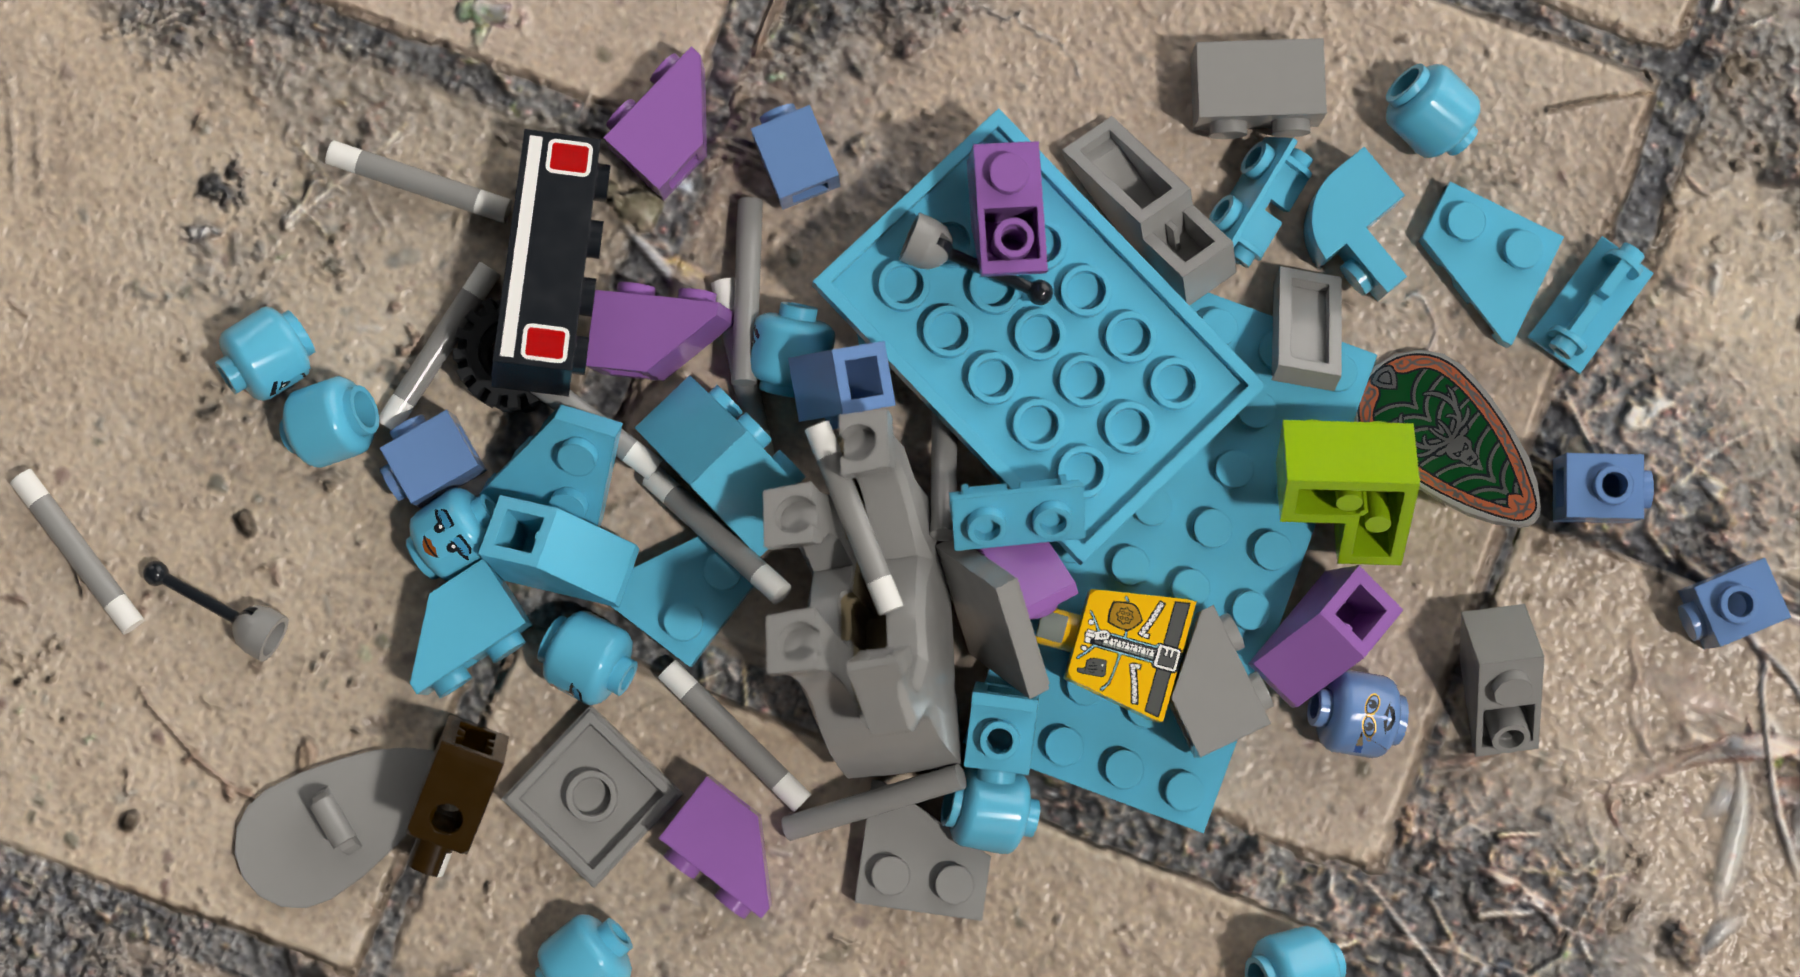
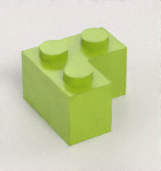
M1316 419L1283 420L1276 457L1280 522L1334 523L1337 564L1402 565L1420 487L1414 423H1386L1382 421L1345 422Z

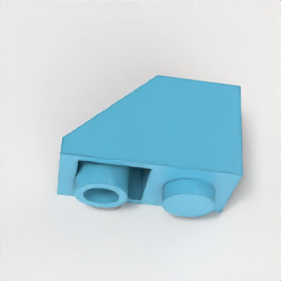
M500 495L478 554L504 581L619 608L640 549L636 544L559 508Z
M483 559L431 592L428 596L410 685L417 695L428 696L435 691L440 699L444 698L472 679L467 670L488 655L493 663H496L526 643L521 633L532 627L533 623L506 582Z

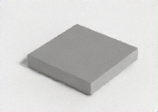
M954 539L936 545L935 547L969 654L1029 699L1049 690L1048 684L1050 683L1018 578L976 549L955 551Z
M589 706L504 795L502 800L594 888L684 793L593 706Z

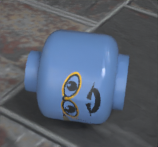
M1347 670L1309 699L1307 709L1308 722L1311 726H1316L1319 741L1327 750L1367 758L1383 756L1392 745H1398L1406 733L1409 717L1408 701L1405 696L1400 695L1397 685L1393 680L1384 675Z

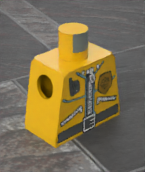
M1090 589L1087 592L1081 615L1056 608L1051 614L1040 618L1035 637L1038 644L1070 652L1063 679L1145 719L1159 723L1164 721L1196 602L1181 598Z

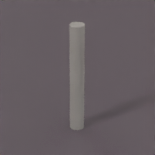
M755 197L738 199L731 373V383L737 386H753L757 384V378L751 369V348L754 322L759 316L763 201Z
M932 412L930 536L935 540L948 541L953 539V523L950 515L948 493L957 491V437Z
M959 764L948 766L783 816L781 821L782 830L785 837L789 841H793L966 788V777Z

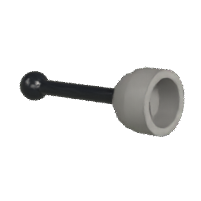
M919 212L902 247L899 261L916 268L930 270L939 267L949 260L980 274L977 258L954 249L952 236L944 224ZM1017 275L987 276L1026 293L1029 300L1035 305H1045L1050 302L1053 296V288L1045 280L1031 282Z
M152 561L144 567L143 577L149 585L160 586L163 584L233 623L232 632L236 645L259 661L263 662L271 657L283 640L288 628L289 619L270 607L255 605L239 613L169 574V570L163 562Z

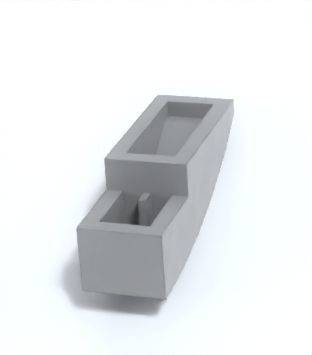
M1110 116L1062 149L1064 159L1111 224L1189 306L1237 273L1233 241L1193 205L1191 188L1113 116Z

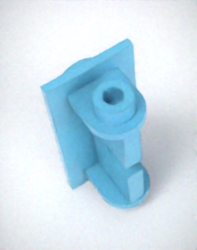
M1264 137L1262 141L1255 144L1242 161L1240 168L1242 175L1232 192L1216 204L1209 216V220L1233 241L1235 263L1245 268H1249L1253 260L1260 261L1282 225L1280 220L1265 210L1268 204L1271 202L1283 212H1289L1307 181L1312 176V172L1308 168L1313 159L1305 152L1294 148L1298 142L1294 138Z
M1601 236L1528 335V338L1579 375L1654 274L1640 264L1645 258L1644 254L1629 243H1623L1618 248Z
M1062 474L1056 479L1019 482L1020 489L1011 490L1007 489L1006 483L968 487V484H961V491L948 493L950 515L953 523L954 550L962 551L1085 538L1083 482L1080 483L1079 479L1067 481L1066 474Z

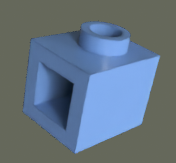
M793 103L785 104L760 116L761 125L751 128V132L782 210L840 187L838 171L810 105L796 110Z
M885 341L788 358L799 422L825 418V421L830 422L832 429H839V415L857 413L896 405Z
M447 409L429 420H426L424 415L421 414L404 421L390 431L393 440L380 447L388 464L380 468V472L390 491L398 501L408 497L410 503L419 508L425 507L449 489L458 488L487 471L458 418Z
M1565 453L1553 459V522L1632 523L1644 519V509H1649L1652 506L1654 480L1652 472L1644 470V454Z
M1766 558L1747 561L1678 590L1683 602L1682 605L1678 606L1681 623L1688 636L1693 641L1699 640L1703 649L1722 647L1791 618Z

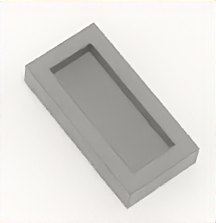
M1280 266L1273 282L1272 381L1335 391L1342 376V277Z

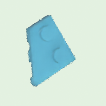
M1450 181L1445 186L1419 239V243L1436 265L1442 266L1452 279L1453 287L1467 304L1471 302L1494 332L1492 337L1499 345L1508 348L1513 344L1564 236Z
M561 404L543 422L540 430L534 436H529L515 451L512 459L497 474L493 473L488 478L480 495H487L495 504H497L499 496L503 495L556 507L600 527L603 522L623 423Z
M697 536L634 567L620 607H611L692 668L754 586L702 538Z

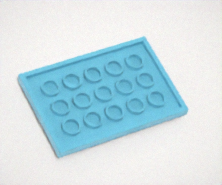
M998 108L814 279L812 287L867 344L885 341L889 367L1001 484H1007L1008 490L1020 489L1019 482L1056 479L1062 474H1066L1067 481L1079 479L1080 483L1083 482L1085 538L1057 541L1081 565L1267 385L1041 151L1040 164L1048 272L1046 274L1017 276L1031 282L1035 280L1049 282L1053 288V296L1050 302L1045 305H1035L1029 300L1026 293L989 277H981L979 273L949 260L939 267L930 270L916 268L899 261L908 232L919 212L937 219L948 228L952 236L954 249L977 258L971 228L967 160L973 144L1030 142L1018 127Z

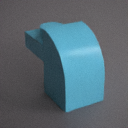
M1365 147L1361 148L1333 171L1311 199L1304 219V241L1308 254L1317 269L1321 268L1338 254L1345 262L1340 266V270L1349 284L1363 296L1370 292L1378 302L1397 287L1407 275L1370 233L1368 228L1392 210L1405 194Z

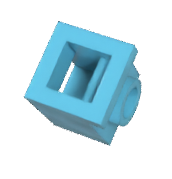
M976 681L972 693L964 767L977 768L978 780L1008 785L1015 783L1016 774L1029 775L1039 695L1029 699L1013 686ZM997 728L1007 730L1013 738L1012 744L1006 749L994 748L988 740V734L992 730Z

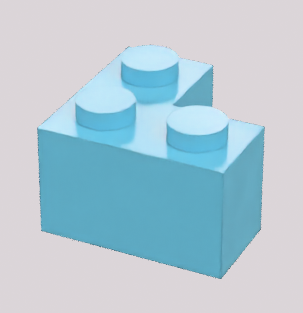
M689 375L635 429L728 527L761 557L768 550L764 548L763 490L799 484L806 476L780 449L772 457L766 452L764 448L772 441L771 437L746 412L736 420L743 411L718 385L708 393Z

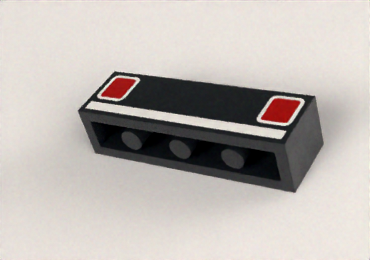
M524 129L494 347L491 387L569 397L572 374L585 375L589 337L577 335L579 315L592 317L597 278L584 277L586 258L599 259L604 221L591 220L593 202H606L611 167L609 164L598 163L601 139Z

